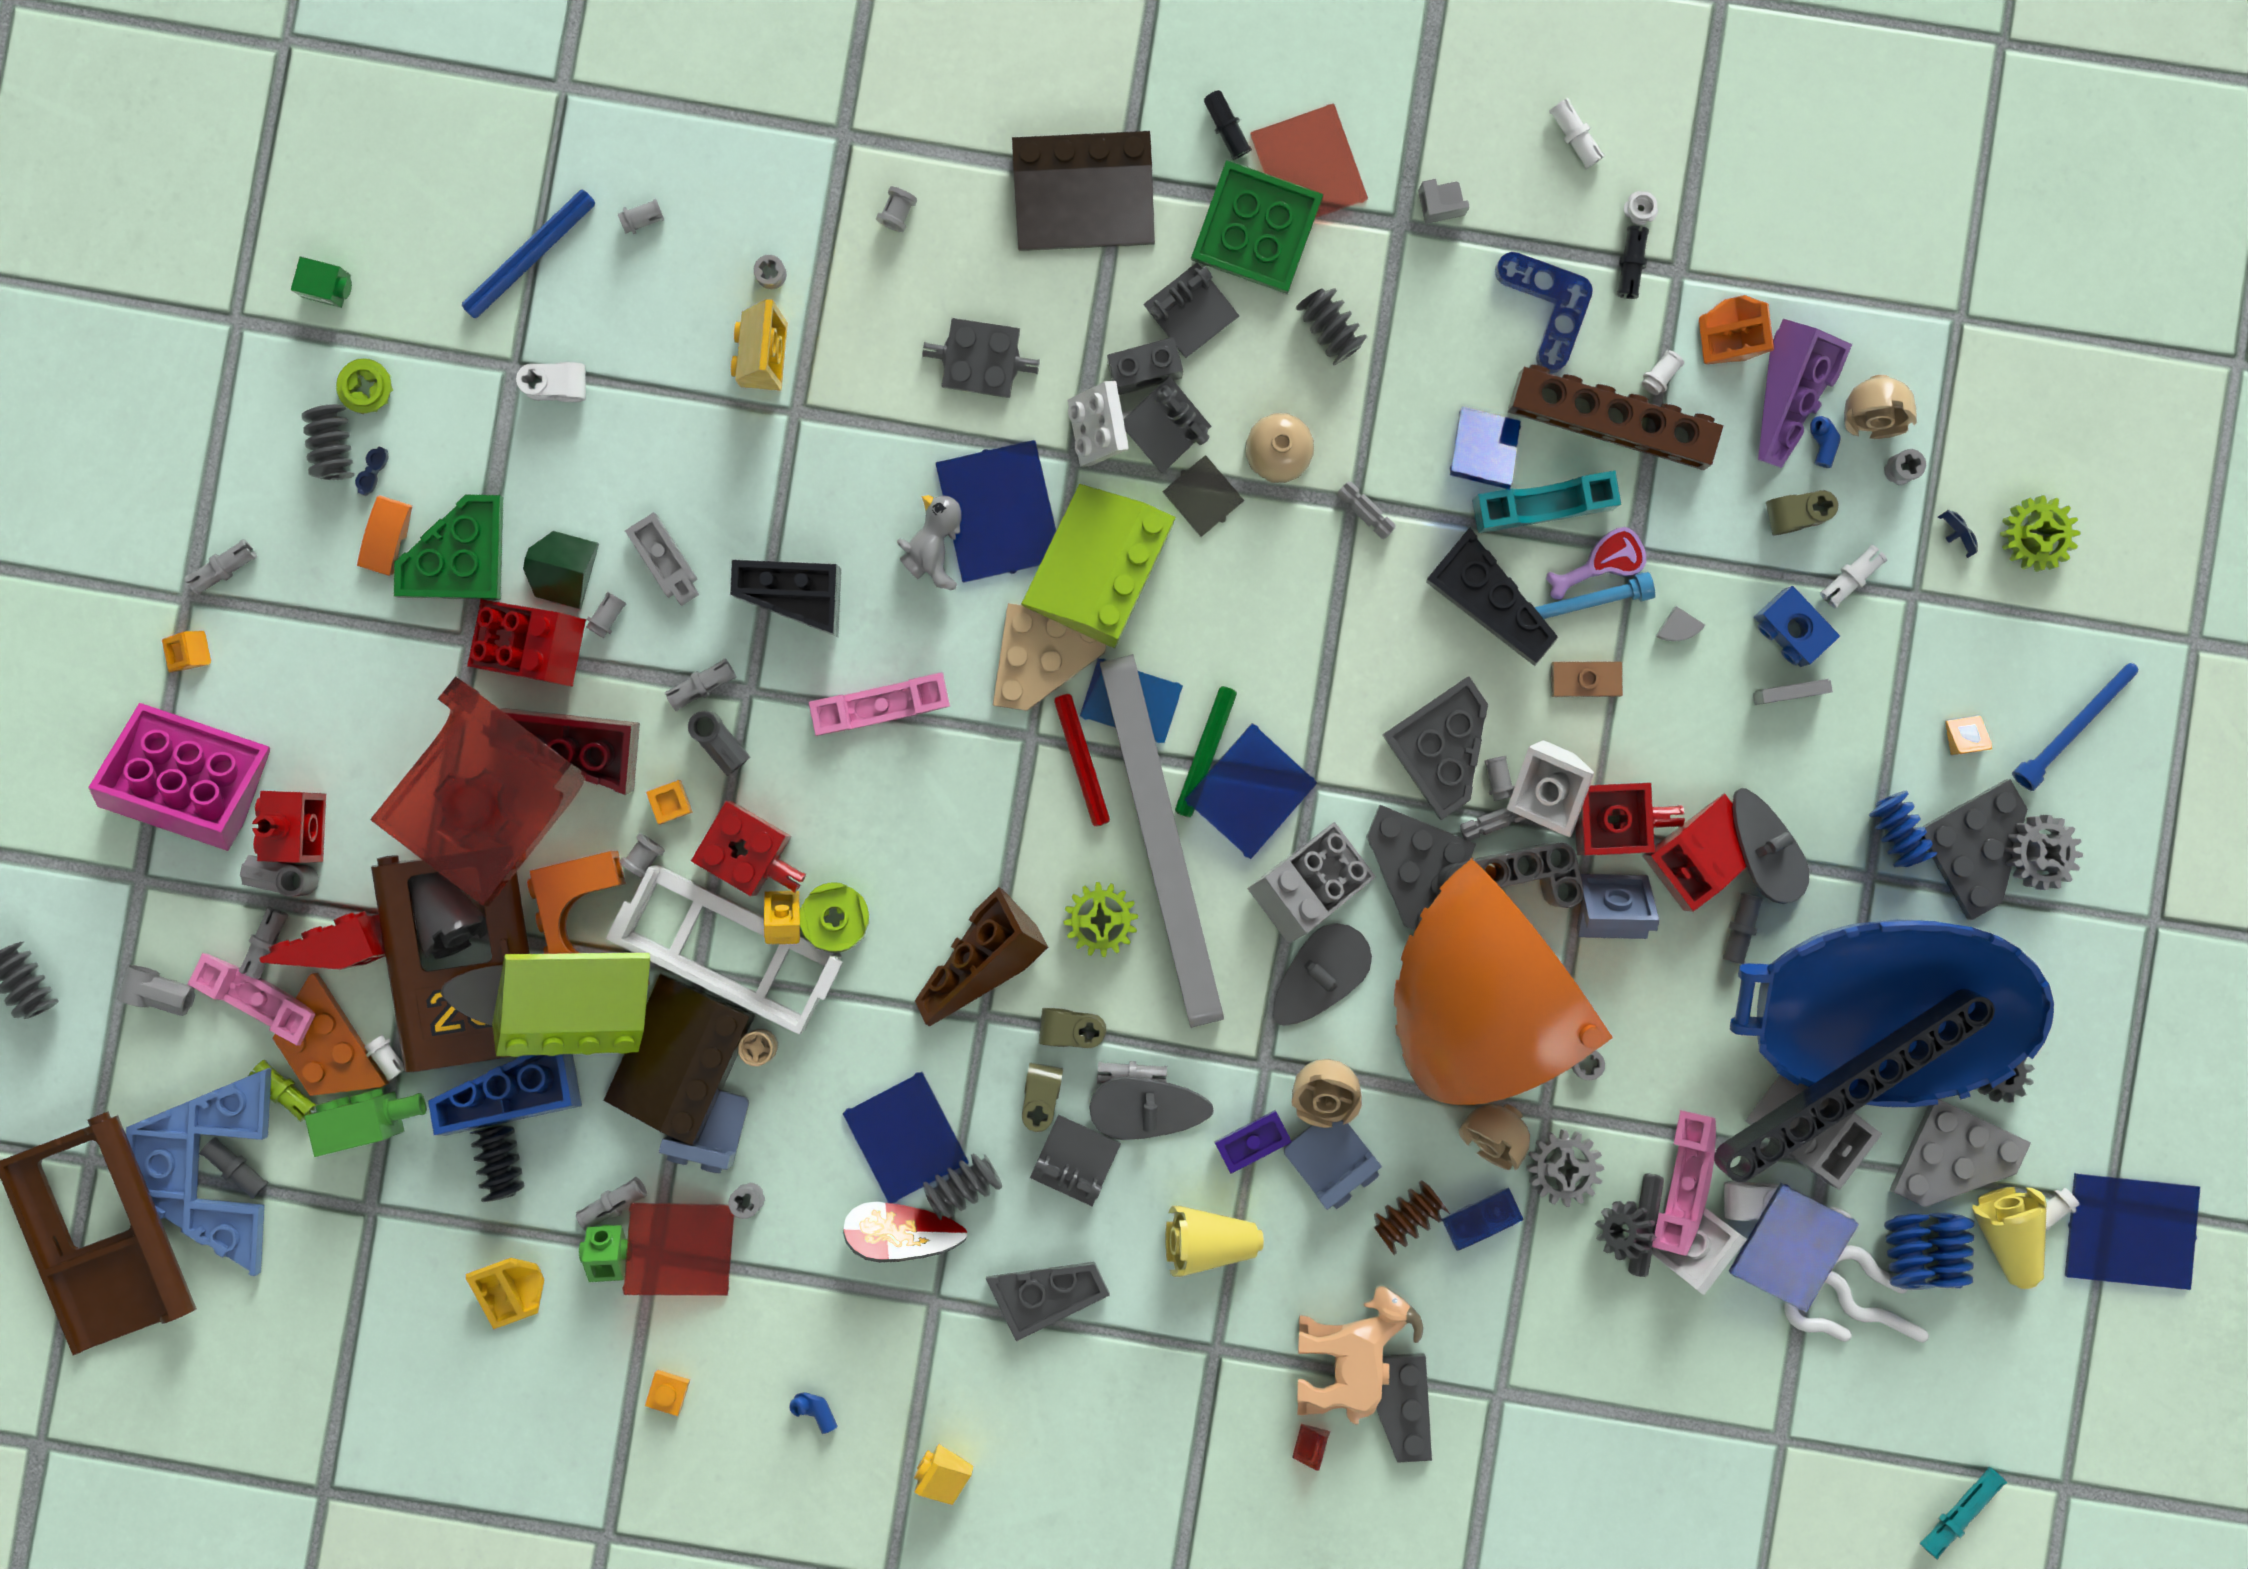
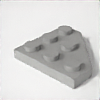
M1938 1099V1105H1929L1890 1187V1191L1924 1207L1933 1205L2017 1174L2031 1142Z

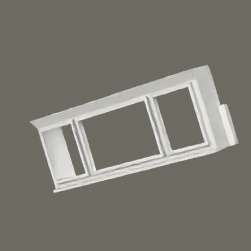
M660 865L648 867L632 902H623L606 939L633 953L650 952L651 962L800 1035L806 1029L819 1000H825L843 964L840 961L842 955L819 950L805 937L800 935V942L797 944H779L755 992L680 955L703 906L763 936L764 917ZM657 884L693 901L670 949L634 932ZM789 949L825 966L802 1014L766 997Z

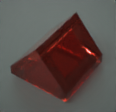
M1301 1424L1292 1458L1319 1471L1331 1431Z

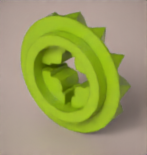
M363 358L351 361L343 367L338 375L336 382L338 397L344 406L360 414L378 412L379 408L388 404V398L393 391L391 375L383 365L374 360ZM361 376L368 382H375L369 388L371 398L362 391L356 392L362 386Z

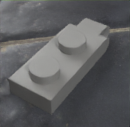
M653 512L625 530L668 598L674 595L682 606L699 595L693 585V582L698 580L656 513Z

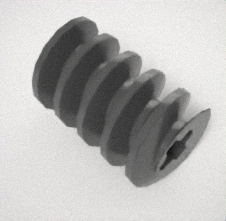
M1321 288L1303 299L1296 306V310L1308 309L1303 315L1304 322L1315 321L1310 328L1311 333L1323 332L1318 338L1319 345L1331 343L1326 349L1325 354L1328 357L1338 355L1333 362L1334 366L1360 349L1367 335L1355 337L1354 333L1360 326L1359 323L1347 325L1346 322L1352 315L1351 311L1339 313L1340 308L1345 302L1343 300L1332 302L1331 299L1337 292L1336 288L1327 291Z
M321 405L306 410L301 415L302 420L309 423L303 427V433L310 436L305 441V447L313 450L307 454V461L315 464L308 469V474L313 477L325 480H342L352 478L355 473L344 471L343 468L353 464L352 459L342 457L343 453L352 450L351 446L340 443V440L350 436L349 432L339 430V426L348 423V419L337 416L338 412L346 410L344 405Z
M19 942L0 950V981H3L0 984V994L10 993L4 1002L7 1006L17 1005L11 1012L14 1018L24 1017L23 1019H28L52 1008L59 1001L58 999L46 1000L44 998L52 989L51 987H38V984L45 979V976L31 975L38 967L37 962L25 964L24 961L32 953L30 951L18 952L17 949L24 943Z
M971 1154L973 1165L970 1167L964 1161H959L961 1172L958 1174L952 1168H947L949 1179L946 1181L940 1175H935L937 1186L934 1188L928 1182H923L927 1200L941 1221V1212L948 1218L954 1216L953 1205L960 1211L965 1210V1198L972 1204L977 1203V1191L984 1197L989 1196V1184L997 1190L1002 1188L1001 1180L985 1154V1158L982 1160L976 1154Z

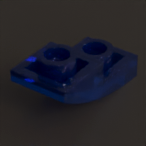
M1509 1188L1501 1189L1477 1203L1469 1204L1442 1218L1456 1251L1480 1242L1524 1220Z

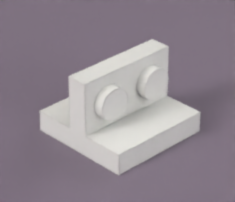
M1705 1208L1698 1231L1687 1256L1654 1248L1652 1254L1704 1295L1747 1239Z

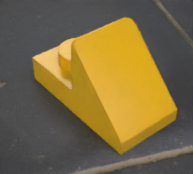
M765 891L764 938L766 944H797L800 942L799 891L796 893L792 891Z

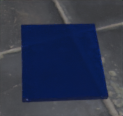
M1251 723L1184 800L1188 806L1193 807L1243 853L1244 857L1252 859L1315 787L1317 782L1314 777L1306 773L1269 739L1257 725Z
M923 1071L916 1072L914 1076L852 1108H847L842 1113L888 1203H896L899 1199L924 1187L923 1182L925 1181L930 1184L936 1180L935 1175L937 1174L941 1177L947 1175V1168L949 1167L953 1170L960 1168L959 1161L961 1160L966 1164L969 1163Z
M1780 1182L1729 1272L1734 1277H1738L1790 1303L1799 1310L1807 1312L1859 1223L1855 1219L1849 1218L1790 1188L1789 1185Z

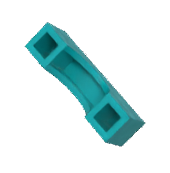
M1615 470L1581 476L1547 486L1527 489L1511 488L1482 493L1472 500L1478 534L1612 511L1622 505Z

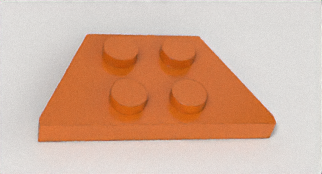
M318 972L308 976L296 999L315 1013V1016L301 1045H295L277 1034H274L273 1040L309 1096L381 1088L388 1085V1080L371 1056L367 1058L366 1054L368 1052L365 1049L364 1043Z

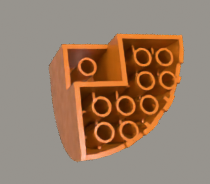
M1470 859L1453 873L1439 888L1441 892L1431 906L1423 909L1420 914L1422 920L1416 928L1414 935H1409L1401 956L1403 965L1399 980H1396L1394 990V1006L1397 1008V1025H1395L1396 1035L1400 1039L1403 1051L1402 1056L1407 1069L1418 1088L1426 1096L1436 1101L1453 1105L1484 1104L1521 1094L1552 1080L1585 1059L1613 1037L1555 953L1488 873L1473 859Z

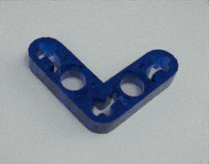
M1517 252L1506 253L1495 266V275L1498 281L1507 287L1554 303L1536 354L1537 365L1548 368L1550 370L1549 373H1556L1567 364L1592 297V284L1581 275ZM1511 261L1515 262V269L1524 273L1527 271L1528 266L1533 268L1527 278V284L1522 282L1525 275L1521 273H1515L1512 277L1507 276V269L1503 265L1508 266ZM1539 272L1550 274L1553 280L1552 287L1546 290L1538 288L1534 281L1535 275ZM1574 285H1579L1580 293L1584 294V296H1580L1575 301L1573 309L1567 308L1566 306L1572 297V293L1567 288L1572 289ZM1562 315L1568 316L1573 321V330L1570 333L1559 332L1555 326L1557 317ZM1556 340L1563 341L1557 350V356L1561 358V361L1556 360L1553 365L1549 364V357L1544 355V352L1549 353Z

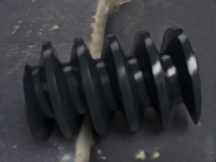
M492 1126L469 1133L480 1135V1139L471 1143V1147L483 1150L482 1153L473 1157L474 1161L485 1162V1166L477 1170L476 1175H483L488 1178L478 1185L480 1189L490 1190L488 1195L481 1198V1202L495 1201L514 1196L516 1192L525 1186L524 1181L513 1180L522 1174V1168L511 1166L520 1159L519 1154L508 1152L517 1146L516 1140L506 1139L515 1132L512 1126Z

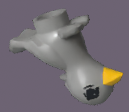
M929 495L921 496L926 511L925 524L910 542L901 538L897 540L898 545L906 552L900 558V561L917 579L927 572L931 575L936 587L954 590L957 583L945 573L943 567L945 558L944 538L948 535L951 539L955 540V534L960 533V505L949 496H938L935 498Z

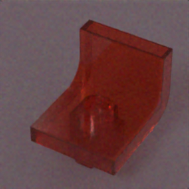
M455 676L438 697L439 701L450 708V714L445 725L370 820L482 906L489 907L573 801L585 781L586 773L567 761L480 695V692Z

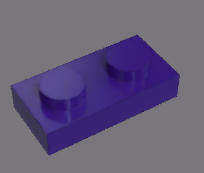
M1276 1110L1214 1141L1230 1174L1292 1143Z

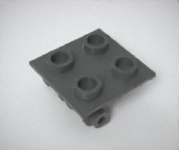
M1198 262L1143 304L1167 336L1175 338L1177 348L1185 358L1239 317V314L1211 280L1213 277L1206 267L1202 268Z
M1170 376L1123 419L1125 431L1161 473L1165 472L1195 442L1199 445L1207 442L1210 437L1207 432L1212 427Z
M1058 1114L1030 1178L1093 1207L1121 1143Z

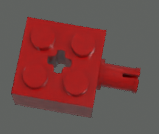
M1651 783L1590 785L1575 825L1577 855L1655 852L1654 828L1684 827L1685 818H1670V815L1685 814L1682 805L1652 807ZM1612 813L1620 818L1619 822L1614 823V825L1608 823V816H1611Z
M260 791V798L257 799L255 804L256 818L252 823L258 824V828H252L255 834L253 848L257 854V861L323 862L326 794Z
M732 801L724 803L691 859V862L749 896H757L769 877L792 890L793 893H796L801 885L790 879L789 876L798 882H803L806 877L804 872L802 873L780 860V855L792 836ZM746 841L744 848L748 850L747 855L737 856L738 850L735 848V844Z

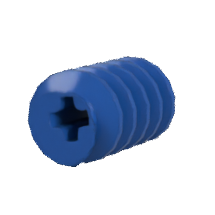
M1907 790L1875 803L1876 808L1869 814L1870 817L1882 818L1875 826L1876 830H1888V833L1881 839L1882 842L1894 843L1887 851L1888 855H1900V858L1893 863L1894 868L1910 867L1937 855V852H1926L1933 845L1930 839L1920 840L1927 833L1925 827H1914L1921 820L1918 814L1907 815L1915 807L1913 802H1902L1909 795Z
M1929 1214V1216L1939 1219V1223L1928 1225V1229L1938 1233V1237L1928 1239L1929 1243L1938 1247V1251L1930 1252L1927 1256L1933 1257L1934 1260L1938 1261V1264L1927 1267L1928 1270L1935 1271L1937 1279L1928 1280L1927 1283L1939 1288H1962L1973 1283V1277L1965 1272L1972 1270L1974 1263L1965 1258L1972 1256L1974 1249L1965 1244L1974 1241V1235L1965 1230L1974 1227L1975 1221L1958 1214Z
M1900 1215L1884 1223L1885 1229L1895 1232L1885 1237L1886 1243L1896 1246L1887 1251V1256L1898 1260L1888 1265L1889 1271L1899 1274L1889 1279L1890 1285L1908 1290L1937 1287L1926 1283L1925 1280L1935 1276V1271L1924 1268L1925 1264L1934 1261L1933 1257L1923 1254V1250L1931 1248L1932 1243L1921 1240L1922 1236L1931 1233V1229L1920 1226V1222L1930 1219L1929 1215Z

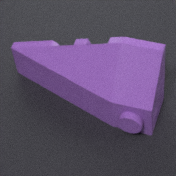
M1787 319L1782 320L1780 328L1776 331L1773 339L1774 350L1770 351L1758 456V460L1780 468L1783 467L1804 433L1803 423L1810 413L1816 414L1822 404L1818 399L1827 385L1833 387L1838 380L1852 347L1851 343L1820 329Z

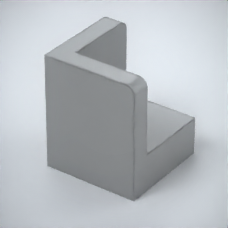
M1436 179L1422 181L1418 193L1425 224L1466 215L1470 208L1468 200L1463 201L1459 182L1437 185Z

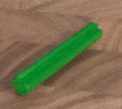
M1221 686L1218 690L1175 808V812L1185 817L1193 816L1237 692L1231 688Z

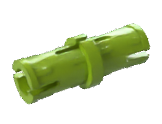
M266 1060L259 1062L253 1068L255 1072L251 1071L248 1076L267 1068H272L270 1100L274 1103L279 1102L300 1122L305 1120L304 1116L311 1114L310 1110L313 1111L316 1108V1104L294 1087L295 1082L291 1078L285 1079Z

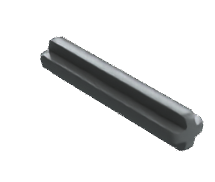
M1649 1173L1643 1177L1638 1209L1646 1208L1648 1213L1645 1220H1654L1656 1222L1653 1227H1648L1649 1232L1654 1234L1664 1179L1660 1175ZM1646 1241L1651 1249L1648 1253L1643 1254L1639 1252V1259L1630 1260L1629 1273L1639 1277L1648 1276L1653 1241Z

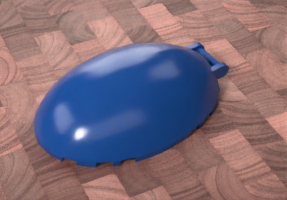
M1887 920L1851 924L1828 930L1790 948L1771 964L1747 963L1740 965L1738 977L1741 979L1736 1014L1731 1019L1729 1029L1737 1035L1757 1036L1759 1052L1775 1067L1778 1074L1797 1086L1801 1083L1810 1087L1960 989H1969L1989 999L1994 1005L1995 1013L1992 1021L1987 1026L1865 1104L1880 1107H1920L1938 1105V1099L1956 1095L1959 1096L1960 1100L1971 1097L1969 1092L1987 1084L1994 1088L2016 1075L2013 1069L2027 1057L2033 1059L2044 1045L2053 1023L2054 1000L2050 985L2038 965L2020 948L1999 936L1973 927L1937 921ZM1755 982H1760L1757 1017H1750ZM1975 1002L1970 1005L1968 1014L1974 1010ZM1946 1021L1940 1025L1938 1033L1944 1030ZM1917 1041L1910 1044L1908 1052H1912L1915 1049ZM1887 1060L1880 1064L1879 1072L1885 1069ZM1858 1079L1850 1084L1849 1091L1857 1086Z

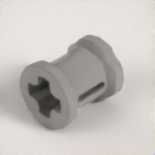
M890 186L888 201L883 212L878 213L876 220L889 229L904 232L906 228L904 222L911 206L916 205L917 198L907 191Z
M1904 450L1888 459L1884 467L1885 476L1896 485L1906 484L1922 476L1926 469V459L1918 450ZM1901 464H1908L1909 470H1902Z
M639 833L636 837L638 840L628 856L626 858L622 857L619 862L627 870L643 879L648 867L651 866L658 855H663L665 850L647 836Z
M743 1184L730 1195L728 1201L729 1209L736 1217L748 1219L760 1210L764 1204L765 1197L762 1188L757 1184ZM745 1194H750L752 1196L750 1199L752 1204L746 1208L742 1205L744 1200L742 1197Z

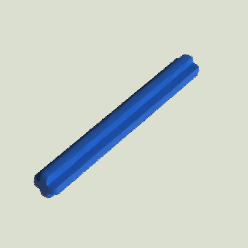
M583 189L577 192L462 302L463 309L471 317L478 318L595 206L594 199Z

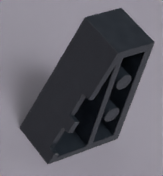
M732 560L730 595L838 637L841 568L837 564Z

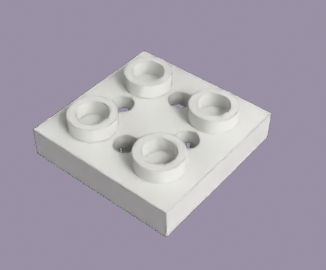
M1105 381L1067 400L1069 406L1068 415L1072 422L1075 451L1079 458L1080 467L1092 466L1129 450L1123 419L1131 411L1122 412L1116 381Z

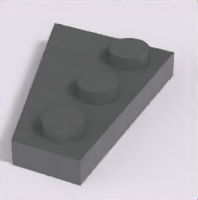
M1095 1262L986 1276V1281L1016 1341L1110 1296V1292Z
M1424 1353L1383 1356V1363H1389V1385H1382V1399L1376 1410L1397 1463L1432 1461L1426 1356Z

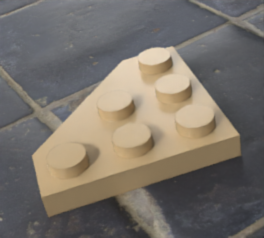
M1008 603L993 706L1028 711L1086 666L1105 654L1106 644L1022 605Z

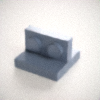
M1580 874L1583 885V898L1577 923L1578 937L1647 939L1649 931L1658 930L1659 916L1648 875Z

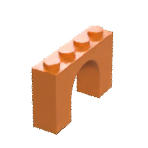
M608 851L530 870L531 878L528 879L527 884L532 899H536L539 909L535 917L539 931L545 934L547 946H544V954L579 953L573 947L567 935L566 923L569 911L575 902L586 894L626 884L622 865L619 862L618 851Z

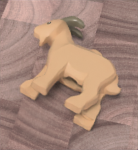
M1379 1286L1375 1289L1374 1298L1364 1303L1365 1307L1378 1310L1379 1316L1343 1325H1325L1315 1322L1310 1317L1300 1315L1298 1354L1314 1353L1335 1356V1383L1322 1389L1314 1387L1304 1379H1298L1297 1415L1324 1414L1332 1409L1345 1408L1350 1422L1357 1425L1360 1418L1373 1414L1382 1399V1385H1389V1363H1383V1347L1391 1337L1408 1323L1412 1324L1414 1329L1413 1342L1418 1343L1421 1340L1424 1328L1421 1317L1416 1310L1387 1287Z

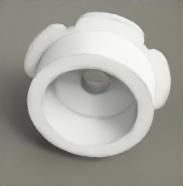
M1637 191L1632 193L1628 198L1629 201L1624 205L1625 215L1630 217L1631 222L1636 225H1644L1647 221H1653L1658 213L1656 198L1649 192ZM1638 206H1643L1644 211H1639Z

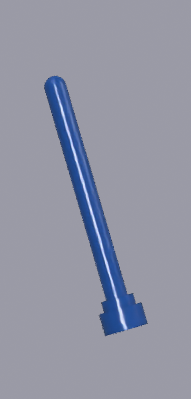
M2134 663L2125 665L2034 760L2030 759L2027 763L2022 762L2012 772L2014 779L2024 788L2034 791L2044 781L2045 769L2134 678L2138 673L2137 665Z

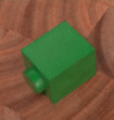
M299 256L291 291L302 298L342 308L344 299H347L351 293V275L339 266Z

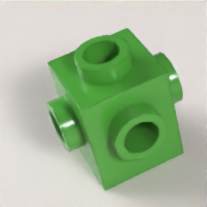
M622 1225L587 1227L585 1241L580 1242L579 1259L583 1264L588 1282L624 1280L626 1260H631L632 1242L631 1239H626Z

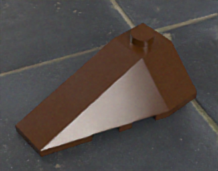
M998 887L974 910L968 919L972 922L971 926L962 939L956 938L951 945L954 951L944 966H937L915 999V1003L926 1025L932 1026L1023 972L1049 948L1037 925L1003 889Z

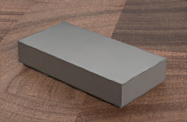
M1825 679L1755 691L1753 697L1755 705L1822 695L1833 691L1831 680Z

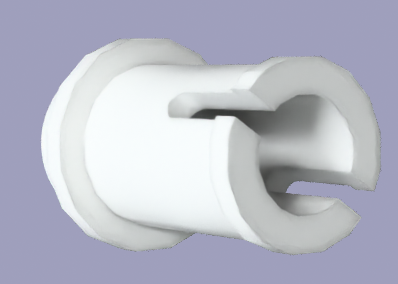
M1666 350L1651 372H1645L1642 386L1649 393L1656 396L1660 392H1665L1668 388L1667 383L1679 368L1684 365V360L1677 353Z
M381 1035L365 1046L368 1052L366 1056L367 1058L370 1056L373 1058L387 1077L386 1079L390 1081L402 1073L404 1067L400 1058L389 1045L391 1040H386Z
M2066 1188L2062 1191H2054L2055 1196L2046 1202V1231L2069 1212L2074 1214L2076 1212L2075 1208L2080 1205L2078 1200Z

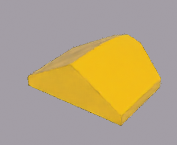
M508 1258L466 1274L465 1278L493 1330L538 1313L544 1277L536 1263Z

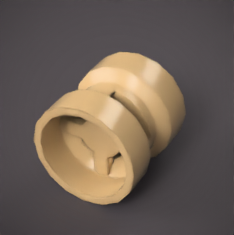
M757 1029L746 1034L738 1045L740 1058L751 1066H760L767 1063L776 1055L778 1050L776 1037L765 1029Z

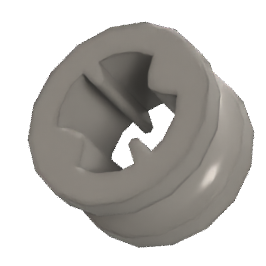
M764 255L755 262L754 275L761 286L767 289H776L782 286L787 274L782 261L778 257ZM771 264H774L775 270L778 273L777 276L772 278L770 275L769 279H765V274L762 271L763 268L767 265L771 268Z
M1597 1051L1590 1054L1592 1055L1590 1059H1596L1597 1066L1592 1067L1591 1074H1585V1069L1580 1070L1579 1063L1572 1067L1573 1072L1578 1077L1585 1080H1594L1603 1074L1605 1061L1603 1056Z

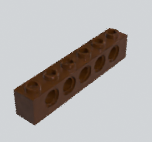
M1530 365L1529 368L1524 366L1518 373L1508 413L1700 470H1705L1713 464L1724 425L1714 423L1715 418L1709 415L1697 413L1694 416L1681 413L1682 409L1675 405L1662 404L1660 407L1648 403L1649 399L1641 395L1629 394L1628 397L1615 393L1616 389L1603 384H1596L1595 387L1582 384L1583 380L1574 375L1564 374L1562 377L1549 374L1550 370L1540 365ZM1542 389H1552L1557 395V403H1547L1542 397ZM1577 398H1583L1589 403V413H1581L1576 409L1575 400ZM1609 408H1616L1621 411L1623 415L1622 423H1614L1610 420L1608 416ZM1646 417L1654 421L1656 426L1654 433H1648L1642 428V418ZM1676 427H1681L1687 431V443L1679 442L1674 434Z

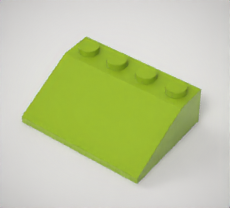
M1079 484L1021 605L1115 649L1172 530L1176 517L1147 503Z
M650 952L505 954L492 1021L496 1056L591 1055L594 1053L626 1054L629 1052H639L645 1024Z

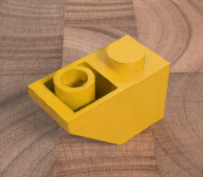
M938 1444L933 1453L927 1450L917 1466L918 1470L913 1477L918 1480L914 1492L919 1496L953 1505L971 1477L973 1465Z

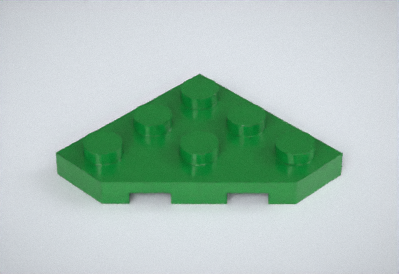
M465 494L456 503L457 506L443 519H439L420 537L421 540L407 553L404 552L394 562V596L398 598L501 600L503 497L500 495Z

